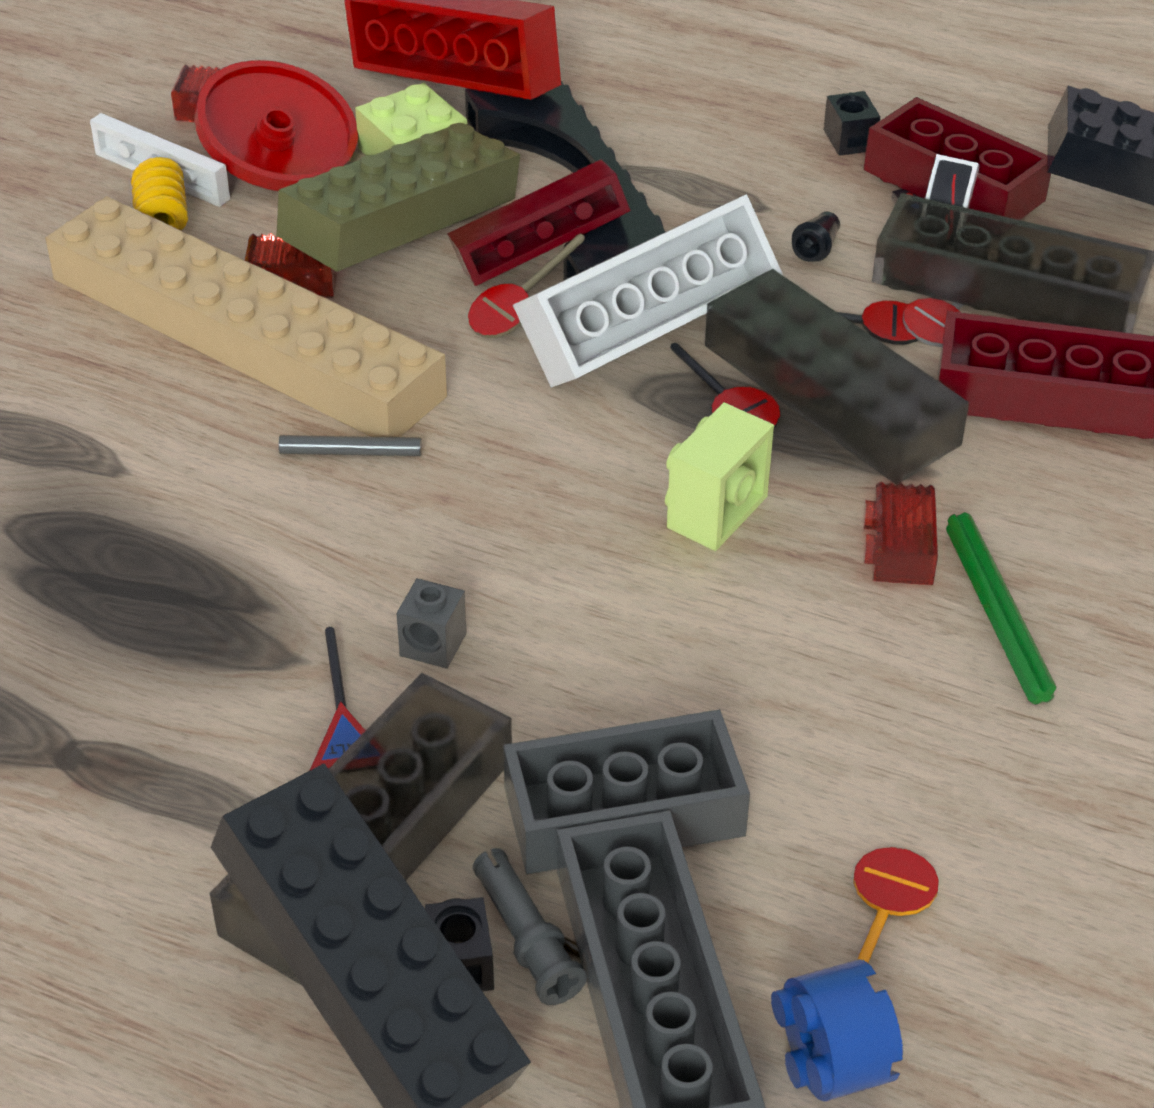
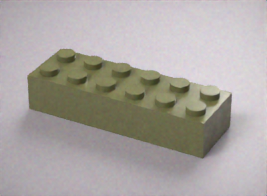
M451 124L446 129L424 134L416 140L394 145L386 151L364 156L361 160L345 166L333 167L328 172L312 178L301 179L293 185L279 189L276 237L338 272L514 200L520 154L505 147L503 142L490 139L474 131V128L468 124Z

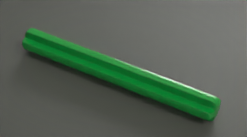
M966 512L960 515L952 514L947 520L949 524L946 527V531L1028 701L1035 705L1041 702L1048 703L1052 701L1057 686L973 517Z

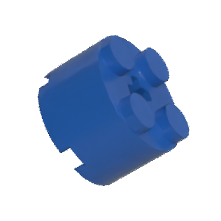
M858 959L789 978L785 982L783 989L773 991L771 994L774 1016L778 1024L782 1028L785 1027L791 1051L785 1054L788 1076L795 1088L807 1086L811 1093L820 1101H829L894 1082L900 1075L899 1072L891 1070L892 1063L903 1060V1045L897 1016L886 989L874 992L866 978L877 974L866 961Z

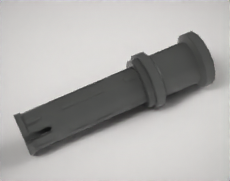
M499 848L491 849V854L497 862L495 866L486 851L481 853L474 861L472 869L482 882L515 939L514 956L519 965L528 968L536 981L535 991L539 1000L546 1005H557L573 998L586 984L587 974L582 964L572 961L565 950V938L560 928L545 922L508 861L505 851Z

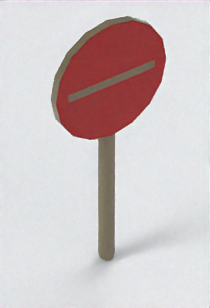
M578 234L523 286L499 284L481 293L471 304L468 313L469 325L473 331L484 338H498L510 334L520 327L521 322L513 304L528 298L529 295L527 293L585 240V236Z

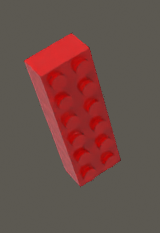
M344 0L354 68L530 100L561 85L555 9L553 5L519 0Z

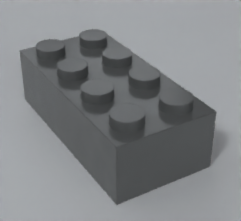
M720 709L503 745L504 788L526 874L557 869L558 829L670 810L682 847L746 836L750 791Z

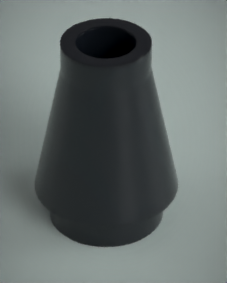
M825 211L817 217L798 225L792 233V249L796 256L806 262H817L825 259L829 255L836 233L840 229L839 218L834 213Z

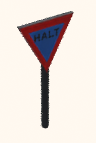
M329 626L325 629L336 712L310 770L322 764H325L329 771L391 763L390 758L346 707L335 629Z

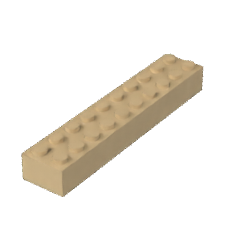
M108 196L97 201L93 206L45 237L54 280L370 437H401L447 397L445 354Z

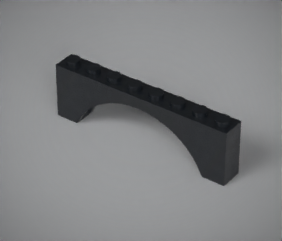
M561 81L560 86L532 100L465 88L467 124L472 126L474 131L490 139L499 140L504 143V146L542 155L566 167L573 173L600 159L616 173L631 211L583 234L585 240L564 259V280L666 232L660 217L654 215L650 210L643 192H638L632 184L629 172L621 168L616 160L613 149L607 147L603 142L598 127L592 126L586 117L584 107L576 103L567 84L564 85Z

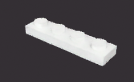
M102 113L90 120L96 155L133 171L141 162L149 158H169L178 163L183 170L185 193L218 207L230 200L225 164Z

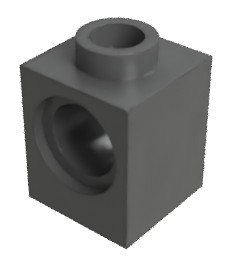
M416 578L396 613L399 655L448 669L467 634L465 590Z

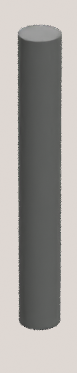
M279 436V454L421 456L422 452L421 437Z

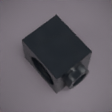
M865 91L829 95L826 99L823 130L838 156L864 153L867 148L869 128L879 122L881 116Z
M484 897L472 899L453 898L441 903L425 904L426 911L482 991L494 990L493 952Z

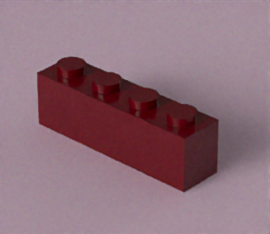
M600 159L447 233L463 271L476 287L574 239L578 234H585L631 210L616 173Z

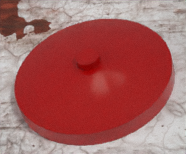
M250 60L231 64L214 73L205 82L198 96L194 118L196 132L201 144L213 160L225 164L226 170L247 183L279 191V189L293 185L301 179L315 177L330 171L333 167L345 166L352 161L358 142V131L353 111L335 88L320 77L302 68L268 60Z

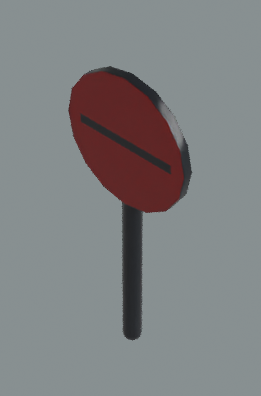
M882 300L872 303L864 309L862 315L781 304L778 307L781 313L862 324L869 335L890 344L906 345L918 341L916 337L906 330L903 324V312L908 304L899 301Z
M677 343L671 344L670 349L718 394L711 406L712 414L725 402L774 424V428H776L780 419L779 405L772 396L763 390L752 387H734L726 390Z

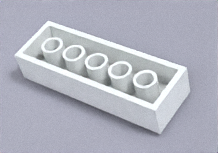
M746 194L515 303L513 307L552 388L574 380L783 274Z

